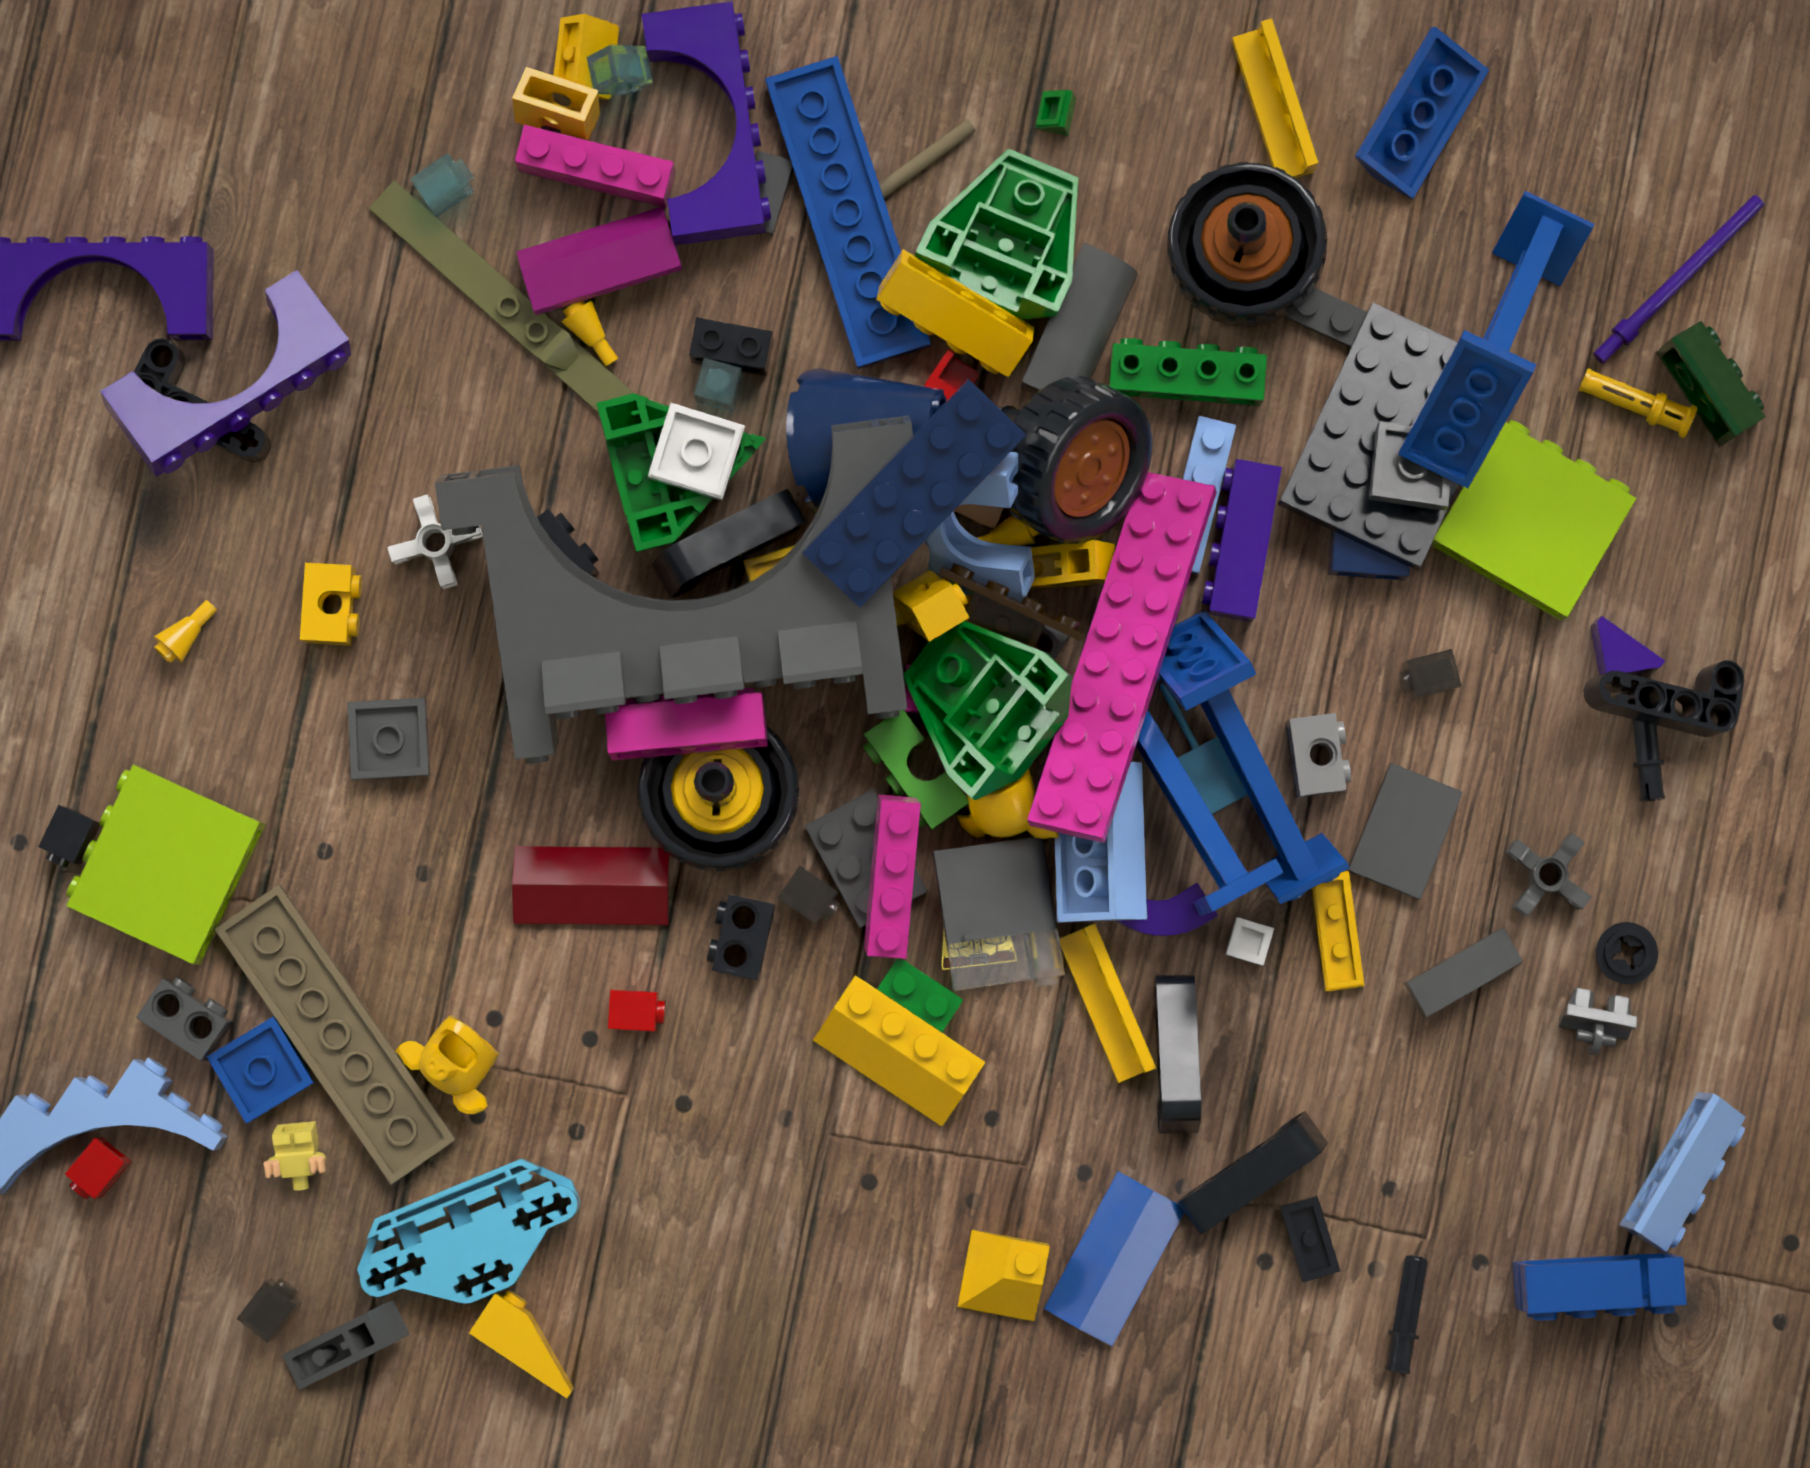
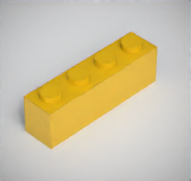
M904 249L879 285L876 300L880 301L881 306L886 311L896 316L902 314L914 321L915 327L927 335L936 334L946 340L947 345L955 352L962 355L968 353L978 359L980 365L991 373L998 374L1000 372L1009 377L1033 341L1034 327Z

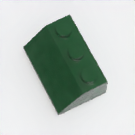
M1700 321L1671 338L1656 351V354L1689 403L1698 407L1697 415L1720 448L1766 416L1762 412L1764 405L1760 397L1753 390L1748 391L1742 382L1743 374L1738 364L1732 358L1727 359L1719 348L1721 340L1712 327H1705L1703 322Z

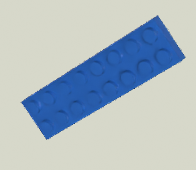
M838 56L765 78L769 96L857 369L931 347L928 335L917 329L913 323L914 321L902 314L896 316L889 313L881 306L880 301L876 300L879 285L901 253Z

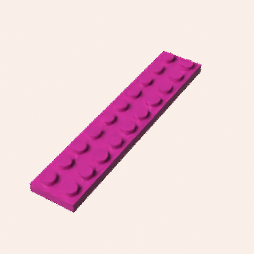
M1148 472L1137 499L1127 512L1072 681L1069 716L1055 733L1027 819L1030 826L1105 843L1217 493L1215 486Z

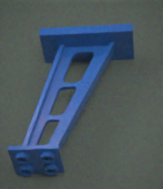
M1524 191L1492 251L1493 254L1515 264L1516 267L1483 338L1466 330L1463 331L1402 443L1398 455L1463 487L1469 488L1535 370L1536 364L1509 352L1540 278L1542 277L1559 286L1562 285L1594 227L1593 223Z
M1205 610L1174 625L1159 672L1160 680L1186 711L1199 704L1201 705L1271 839L1278 856L1267 862L1276 859L1284 873L1264 883L1277 901L1282 904L1286 901L1300 898L1304 895L1305 891L1320 883L1333 881L1341 872L1350 868L1347 861L1323 833L1304 841L1229 691V688L1256 675L1251 661Z
M1160 674L1158 675L1156 684H1157V683L1159 682V680L1161 679ZM1147 709L1136 747L1218 886V889L1193 902L1197 912L1202 916L1217 910L1284 872L1276 859L1262 864L1249 872L1246 871Z

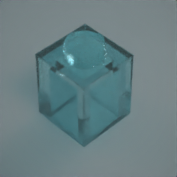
M609 45L587 57L593 89L598 90V94L630 95L653 83L645 46Z
M446 153L410 178L414 187L436 217L474 192L468 182L474 178L461 158L454 162L449 153Z
M704 358L694 392L696 402L733 412L743 379L742 368Z

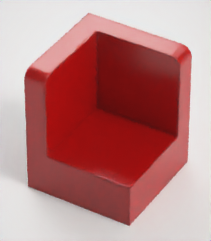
M949 348L924 386L943 389L944 395L948 400L967 379L975 384L979 378V373L957 359L955 352Z

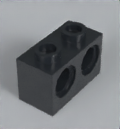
M696 317L689 356L692 363L767 376L774 341L773 332Z
M730 894L728 895L727 902L720 901L715 924L722 925L719 940L711 939L707 962L713 963L712 971L759 981L775 904ZM741 907H749L755 913V922L748 929L738 928L733 921L734 913ZM732 945H741L747 952V959L740 967H731L725 960L726 950Z

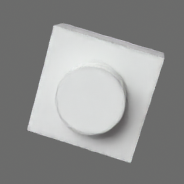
M1236 917L1225 955L1263 966L1274 928Z

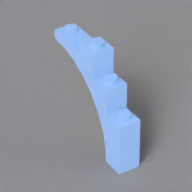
M149 1057L145 1062L141 1059H134L110 1095L106 1093L109 1087L105 1083L89 1075L87 1079L84 1077H74L52 1112L48 1111L51 1105L34 1093H30L28 1097L26 1095H16L0 1118V1195L5 1194L19 1175L45 1152L74 1136L102 1127L119 1125L156 1127L186 1136L213 1151L221 1149L229 1136L220 1131L223 1125L213 1117L203 1113L200 1118L188 1110L191 1103L174 1092H171L169 1096L164 1094L173 1081L164 1075L167 1068Z

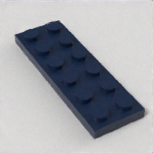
M967 379L812 540L802 553L857 606L861 607L1016 447L1026 434L976 385Z

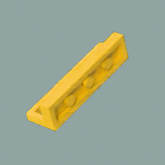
M1272 18L1261 21L1258 30L1233 37L1232 44L1271 166L1283 169L1290 176L1299 178L1314 173L1318 160Z
M1096 924L1057 939L1117 1082L1120 1083L1143 1072L1146 1073L1156 1069Z

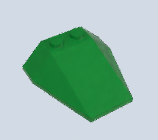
M1008 148L929 223L915 252V256L1020 319L1057 316L1072 283L1079 178Z
M966 621L961 622L928 642L903 675L948 776L973 800H978L1020 779L1069 716L1072 676L1049 654Z

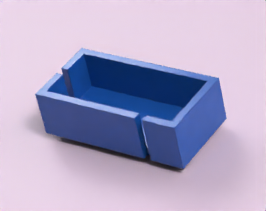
M1671 1253L1513 1261L1516 1309L1527 1313V1317H1532L1533 1320L1557 1319V1312H1566V1315H1573V1318L1597 1317L1596 1310H1605V1313H1612V1316L1636 1315V1308L1644 1307V1311H1651L1652 1314L1675 1313V1306L1687 1305L1683 1257Z

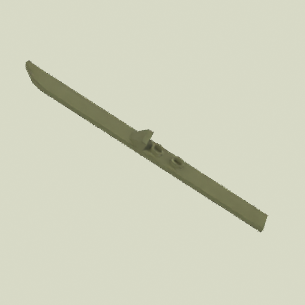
M395 180L369 207V210L597 412V402L634 393L545 313L535 315L531 301Z

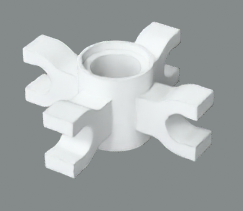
M428 494L414 498V505L422 527L419 529L416 539L387 547L391 561L398 565L414 558L425 556L433 561L440 587L443 590L458 586L449 557L454 552L455 545L483 538L481 527L476 528L475 533L454 536L452 535V529H441V524L438 523L432 500ZM433 533H442L445 536L443 548L436 552L428 551L426 548L427 538Z

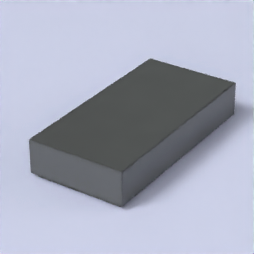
M757 151L755 161L763 160L766 183L759 184L760 197H768L771 220L764 221L765 234L774 236L793 173V166L790 159Z

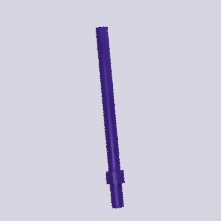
M1753 195L1627 320L1623 318L1612 328L1613 334L1593 353V356L1600 363L1604 364L1623 345L1628 346L1639 335L1638 330L1764 207V202L1758 196Z

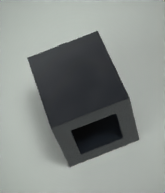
M58 805L38 847L48 851L46 859L67 868L70 862L82 865L84 853L89 843L94 840L100 827V822L66 806Z

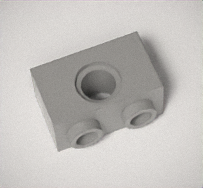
M1336 713L1293 718L1286 721L1296 798L1345 791L1346 783L1351 782V770L1349 760H1342L1340 745L1346 744L1343 721L1337 722ZM1314 745H1322L1329 751L1330 758L1326 765L1319 766L1312 762L1310 750Z

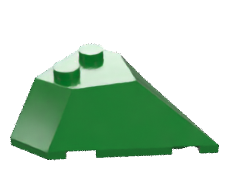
M635 393L597 402L596 405L607 451L636 553L674 543L713 498L648 478L669 406L649 400L647 397ZM743 432L728 482L764 443L766 438Z

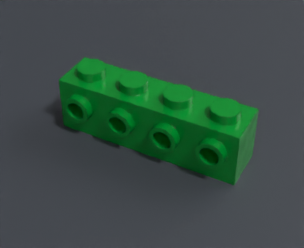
M1122 338L1120 343H1113L1111 348L1108 386L1128 397L1261 406L1264 401L1267 354H1258V349L1253 347H1236L1235 352L1219 351L1220 346L1214 344H1198L1197 349L1181 348V343L1175 341H1160L1158 346L1143 345V340Z

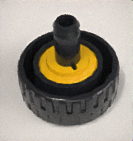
M766 726L768 746L658 756L644 759L640 768L637 789L640 811L650 834L669 855L697 869L726 872L742 869L757 863L779 846L780 842L789 832L796 816L799 802V779L789 750L771 728Z

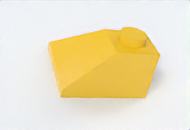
M972 1229L957 1307L1034 1321L1045 1276L1049 1244Z

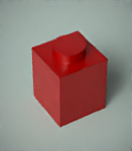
M610 990L608 1029L657 1031V1024H664L666 1001L659 1000L658 992Z
M96 1137L67 1170L65 1175L72 1180L69 1186L84 1199H88L90 1196L93 1199H98L107 1193L132 1161L104 1137Z

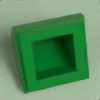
M1069 89L1043 91L1035 128L1069 136L1076 103L1073 91Z

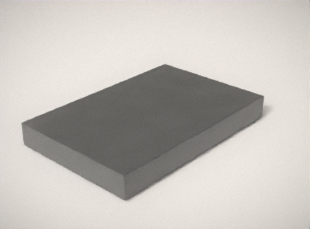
M1390 763L1349 864L1350 868L1347 871L1420 900L1463 792Z

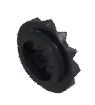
M1632 922L1617 923L1609 927L1601 934L1595 947L1597 965L1607 978L1620 984H1634L1644 980L1652 973L1658 960V946L1653 935L1643 926ZM1620 937L1627 947L1641 946V949L1631 956L1633 969H1631L1630 964H1627L1625 959L1612 960V957L1621 951Z

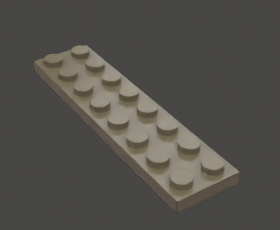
M278 884L214 929L391 1185L457 1140L281 885Z

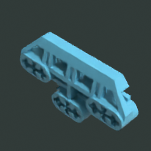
M522 1158L375 1218L367 1239L369 1238L357 1268L361 1287L367 1294L374 1297L385 1296L403 1288L463 1304L472 1303L506 1289L520 1279L522 1271L547 1230L569 1220L579 1211L581 1204L580 1196L572 1179ZM532 1171L555 1181L556 1187H553L552 1182L548 1181L522 1192L520 1184L532 1179L533 1175L529 1173ZM495 1186H498L506 1207L503 1208L501 1202H497L472 1213L469 1205L496 1195ZM556 1193H560L562 1198L569 1197L571 1199V1204L566 1207L567 1214H563L561 1209L546 1214L548 1218L553 1220L551 1223L543 1225L544 1215L530 1221L531 1229H527L525 1224L518 1225L516 1222V1218L521 1215L520 1208H523L526 1213L541 1208L539 1204L534 1202L535 1199L544 1197L543 1207L557 1200ZM447 1206L455 1228L452 1229L448 1222L421 1234L418 1226L445 1216L444 1207ZM396 1227L404 1249L401 1250L397 1243L373 1253L378 1240L384 1241L395 1236L393 1228ZM411 1253H414L416 1258L423 1257L426 1264L420 1267V1274L416 1268L387 1279L384 1282L385 1288L380 1283L373 1284L371 1277L376 1275L375 1268L380 1273H384L406 1264L412 1260ZM398 1257L396 1265L390 1259ZM500 1259L503 1264L511 1263L513 1266V1270L508 1273L509 1280H506L503 1275L488 1280V1283L495 1287L491 1290L486 1291L487 1281L472 1288L473 1295H470L467 1290L460 1291L458 1284L463 1281V1274H465L467 1279H473L482 1275L483 1272L476 1266L485 1263L484 1274L496 1269L499 1266L498 1260ZM400 1276L407 1280V1282L399 1285Z

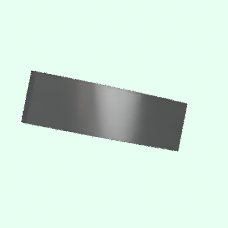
M1502 927L1404 982V985L1422 1017H1428L1521 963L1522 959L1505 928Z

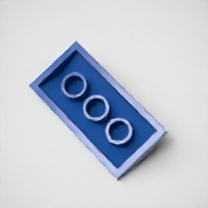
M1431 27L1354 157L1373 178L1409 199H1413L1489 72V69L1438 28Z
M1117 1171L1044 1309L1085 1333L1113 1346L1184 1214L1183 1210L1174 1201Z

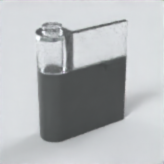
M1032 837L933 851L953 990L958 991L1026 980H1034L1036 988L1059 984L1058 977L1064 976L1065 973L1044 840Z

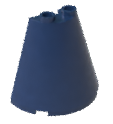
M821 368L803 372L797 379L798 385H800L798 391L791 392L786 417V437L793 476L797 486L804 485L809 497L805 498V503L809 509L816 515L827 487L832 458L831 425L909 415L914 435L947 401L944 390Z

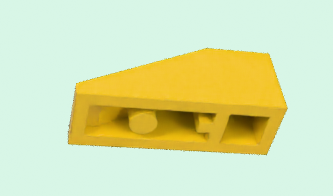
M1090 540L1079 544L1032 547L1035 579L1030 589L1104 584L1115 552V544Z
M507 1290L505 1295L500 1291L496 1292L469 1334L565 1398H568L574 1387L534 1316L524 1308L527 1302L510 1290Z

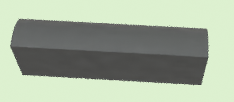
M1083 243L1073 265L1072 283L1057 316H1051L1021 382V389L1036 394L1048 384L1062 378L1071 376L1092 378L1137 278L1138 273L1132 266L1105 251Z

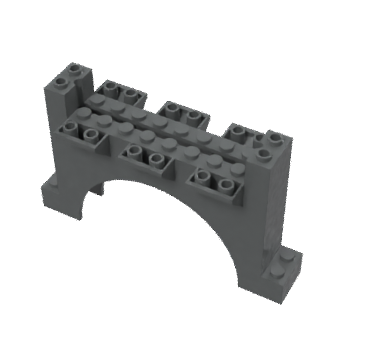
M909 415L831 425L832 458L827 487L820 507L800 541L774 567L755 580L734 590L700 599L661 600L637 596L616 589L582 570L559 549L539 522L526 493L520 465L441 475L435 482L441 529H452V535L457 536L475 533L476 528L482 526L515 759L525 758L526 764L548 761V755L555 754L556 746L559 742L556 719L579 716V710L595 708L596 714L612 713L619 711L618 705H625L626 698L636 697V702H650L660 699L659 694L664 693L665 699L674 698L675 704L695 702L698 700L697 695L713 693L715 699H724L737 696V690L744 689V683L753 682V687H768L776 685V679L783 678L784 684L792 683L794 689L816 686V680L832 678V683L840 684L855 681V675L863 674L868 714L876 713L878 719H886L899 716V710H906L907 702L891 576L859 607L817 568L802 551L913 436L912 422Z

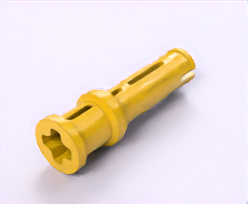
M1587 368L1578 390L1646 417L1645 421L1649 425L1659 424L1674 430L1683 439L1689 431L1698 408L1693 404L1687 407L1667 399V394L1663 392L1661 394L1657 392L1656 396L1624 382L1594 372ZM1606 386L1608 388L1616 390L1620 393L1633 397L1634 400L1631 401L1629 399L1621 397L1617 394L1604 390L1602 387ZM1643 401L1645 403L1650 404L1651 406L1650 408L1646 407L1644 405H1641L1640 402ZM1665 411L1680 416L1681 420L1666 415Z

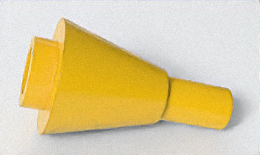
M592 300L586 304L584 301L574 303L563 310L566 318L561 323L589 347L592 346L605 366L618 359L604 338L606 336Z
M1011 515L997 525L995 529L990 530V533L980 536L978 539L990 543L1022 546L1036 544L1034 536L1040 533Z
M205 600L190 617L183 618L153 636L157 641L154 649L167 662L172 663L174 660L182 663L201 631L202 625L217 609L209 601Z

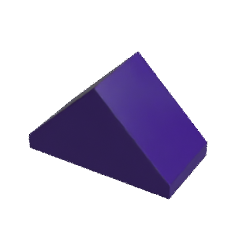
M1603 616L1595 619L1592 623L1591 632L1599 675L1609 671H1621L1629 674L1654 671L1665 662L1661 657Z

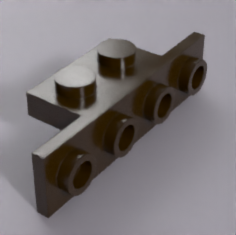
M953 563L951 568L943 566L938 574L974 591L966 609L969 616L965 620L966 622L1035 648L1045 625L1076 640L1081 641L1085 631L1078 629L1081 623L1078 620L1063 613H1059L1057 618L1043 612L1045 605L1026 596L1023 597L1022 602L1008 596L1009 588L989 579L986 585L972 579L975 572L966 567Z

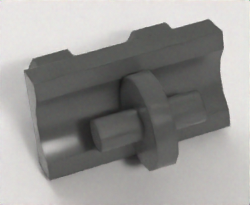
M1575 988L1567 1006L1559 1017L1558 1028L1577 1031L1575 1040L1587 1042L1588 1054L1595 1056L1599 1054L1601 1045L1614 1048L1616 1039L1628 1040L1631 1030H1635L1637 1024V1016H1631L1629 998L1617 995L1609 996L1606 1001V1010L1593 1008V992Z

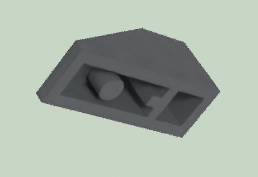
M392 1299L283 1354V1357L300 1390L410 1335Z

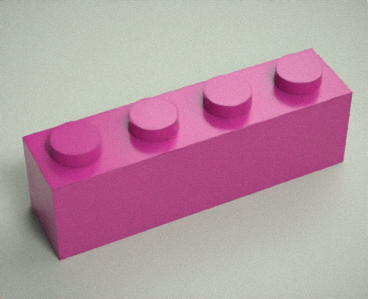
M528 125L523 127L515 157V164L519 172L667 208V199L670 197L676 174L673 161Z
M744 688L737 690V696L724 699H715L713 693L697 695V701L685 704H675L674 698L665 699L664 695L659 696L660 699L651 703L638 704L636 699H626L625 705H618L619 711L605 714L608 754L612 761L766 747L768 746L765 703L762 692L755 693L753 688Z
M878 795L864 940V950L867 956L903 959L907 957L921 805L915 797Z

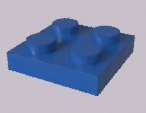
M275 1016L207 1056L246 1124L315 1083Z

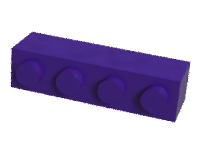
M1236 459L1232 469L1225 468L1222 490L1228 491L1226 506L1219 505L1215 528L1221 529L1219 544L1212 543L1208 566L1215 567L1212 581H1205L1202 595V603L1208 604V615L1253 622L1256 618L1282 470L1280 466Z

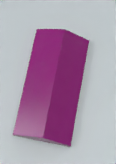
M663 207L516 251L535 315L682 270Z

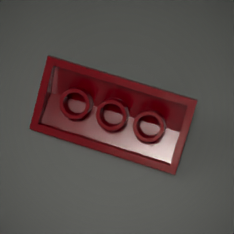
M514 846L512 875L513 924L669 925L670 855L663 848Z

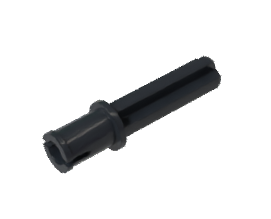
M1640 692L1639 701L1646 708L1647 698ZM1633 720L1637 762L1633 763V767L1638 769L1640 802L1656 801V799L1664 800L1661 765H1664L1665 762L1660 760L1657 725Z
M1407 1255L1404 1259L1393 1330H1388V1334L1392 1336L1388 1361L1385 1367L1386 1370L1410 1374L1415 1339L1419 1340L1416 1330L1428 1265L1427 1259L1423 1257Z

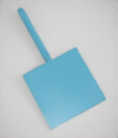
M1161 683L1160 689L1192 748L1191 751L1178 757V760L1211 814L1247 796L1218 738L1216 737L1199 746L1172 693Z

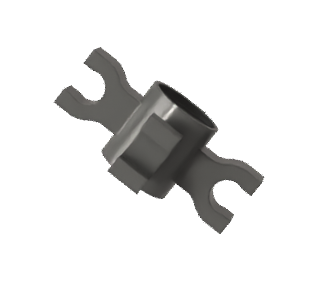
M1574 833L1568 834L1551 857L1541 858L1519 839L1514 840L1504 853L1528 870V881L1530 884L1512 905V908L1523 917L1525 915L1528 916L1545 893L1555 891L1574 908L1582 910L1592 896L1568 879L1569 871L1567 864L1585 842ZM1544 864L1553 866L1557 872V879L1551 886L1545 885L1539 877L1540 868Z

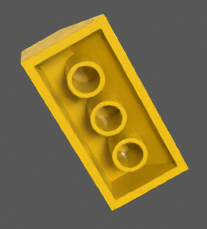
M856 975L813 1039L814 1042L940 1126H943L985 1064V1061Z

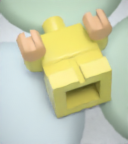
M316 1121L279 1124L276 1126L272 1134L275 1156L270 1157L263 1163L265 1177L270 1178L271 1175H274V1178L280 1175L282 1178L292 1177L293 1190L308 1189V1176L315 1174L316 1171H319V1173L326 1171V1156L324 1153L318 1152L319 1143Z

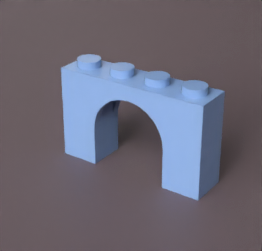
M1010 452L960 505L974 504L1011 508L1018 494V486L1012 483L1013 477L1018 472V453ZM954 511L924 541V544L928 545L930 553L928 571L931 570L937 575L943 566L951 568L953 563H956L975 572L972 579L986 585L990 579L1010 589L1008 596L1022 601L1023 597L1027 595L1035 579L1031 547L997 544L980 540L968 533L959 524ZM958 584L965 595L973 596L974 591Z

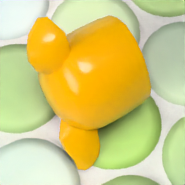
M1029 768L1020 779L978 800H973L967 795L971 815H957V820L962 828L976 838L983 837L985 834L1000 838L1012 837L1026 830L1035 838H1059L1058 832L1030 826L1027 821L1036 794Z
M449 1015L433 1033L425 1047L416 1041H407L400 1044L395 1050L409 1069L420 1070L427 1081L446 1094L452 1095L453 1103L459 1111L465 1114H477L484 1111L488 1106L486 1097L477 1090V1087L486 1077L500 1053L470 1026L461 1022L456 1017Z

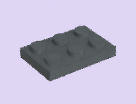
M873 789L805 825L859 928L866 925L877 809V796ZM916 868L914 870L912 900L928 892Z

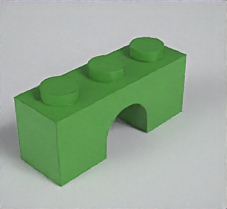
M899 710V716L886 718L864 734V738L868 743L863 746V749L875 765L880 762L885 765L890 772V775L885 779L897 796L905 793L907 797H915L921 803L919 827L922 828L927 825L933 831L968 806V800L959 786L948 776L947 772L931 781L919 780L910 773L907 766L908 757L925 739L906 712Z

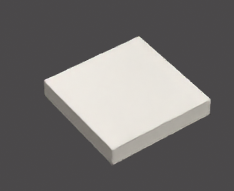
M670 403L648 478L722 501L745 425Z

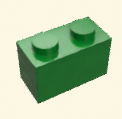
M897 958L877 990L940 1032L944 1031L963 1002L962 998L902 958Z

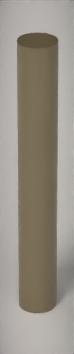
M966 119L882 180L879 185L883 198L887 197L973 134L976 130L971 122Z

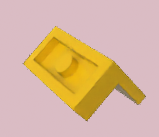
M588 14L561 17L553 76L598 90L599 99H610L619 26ZM553 92V93H556V94H559V95H562V96H566V95H564V94H562V93H559V92Z

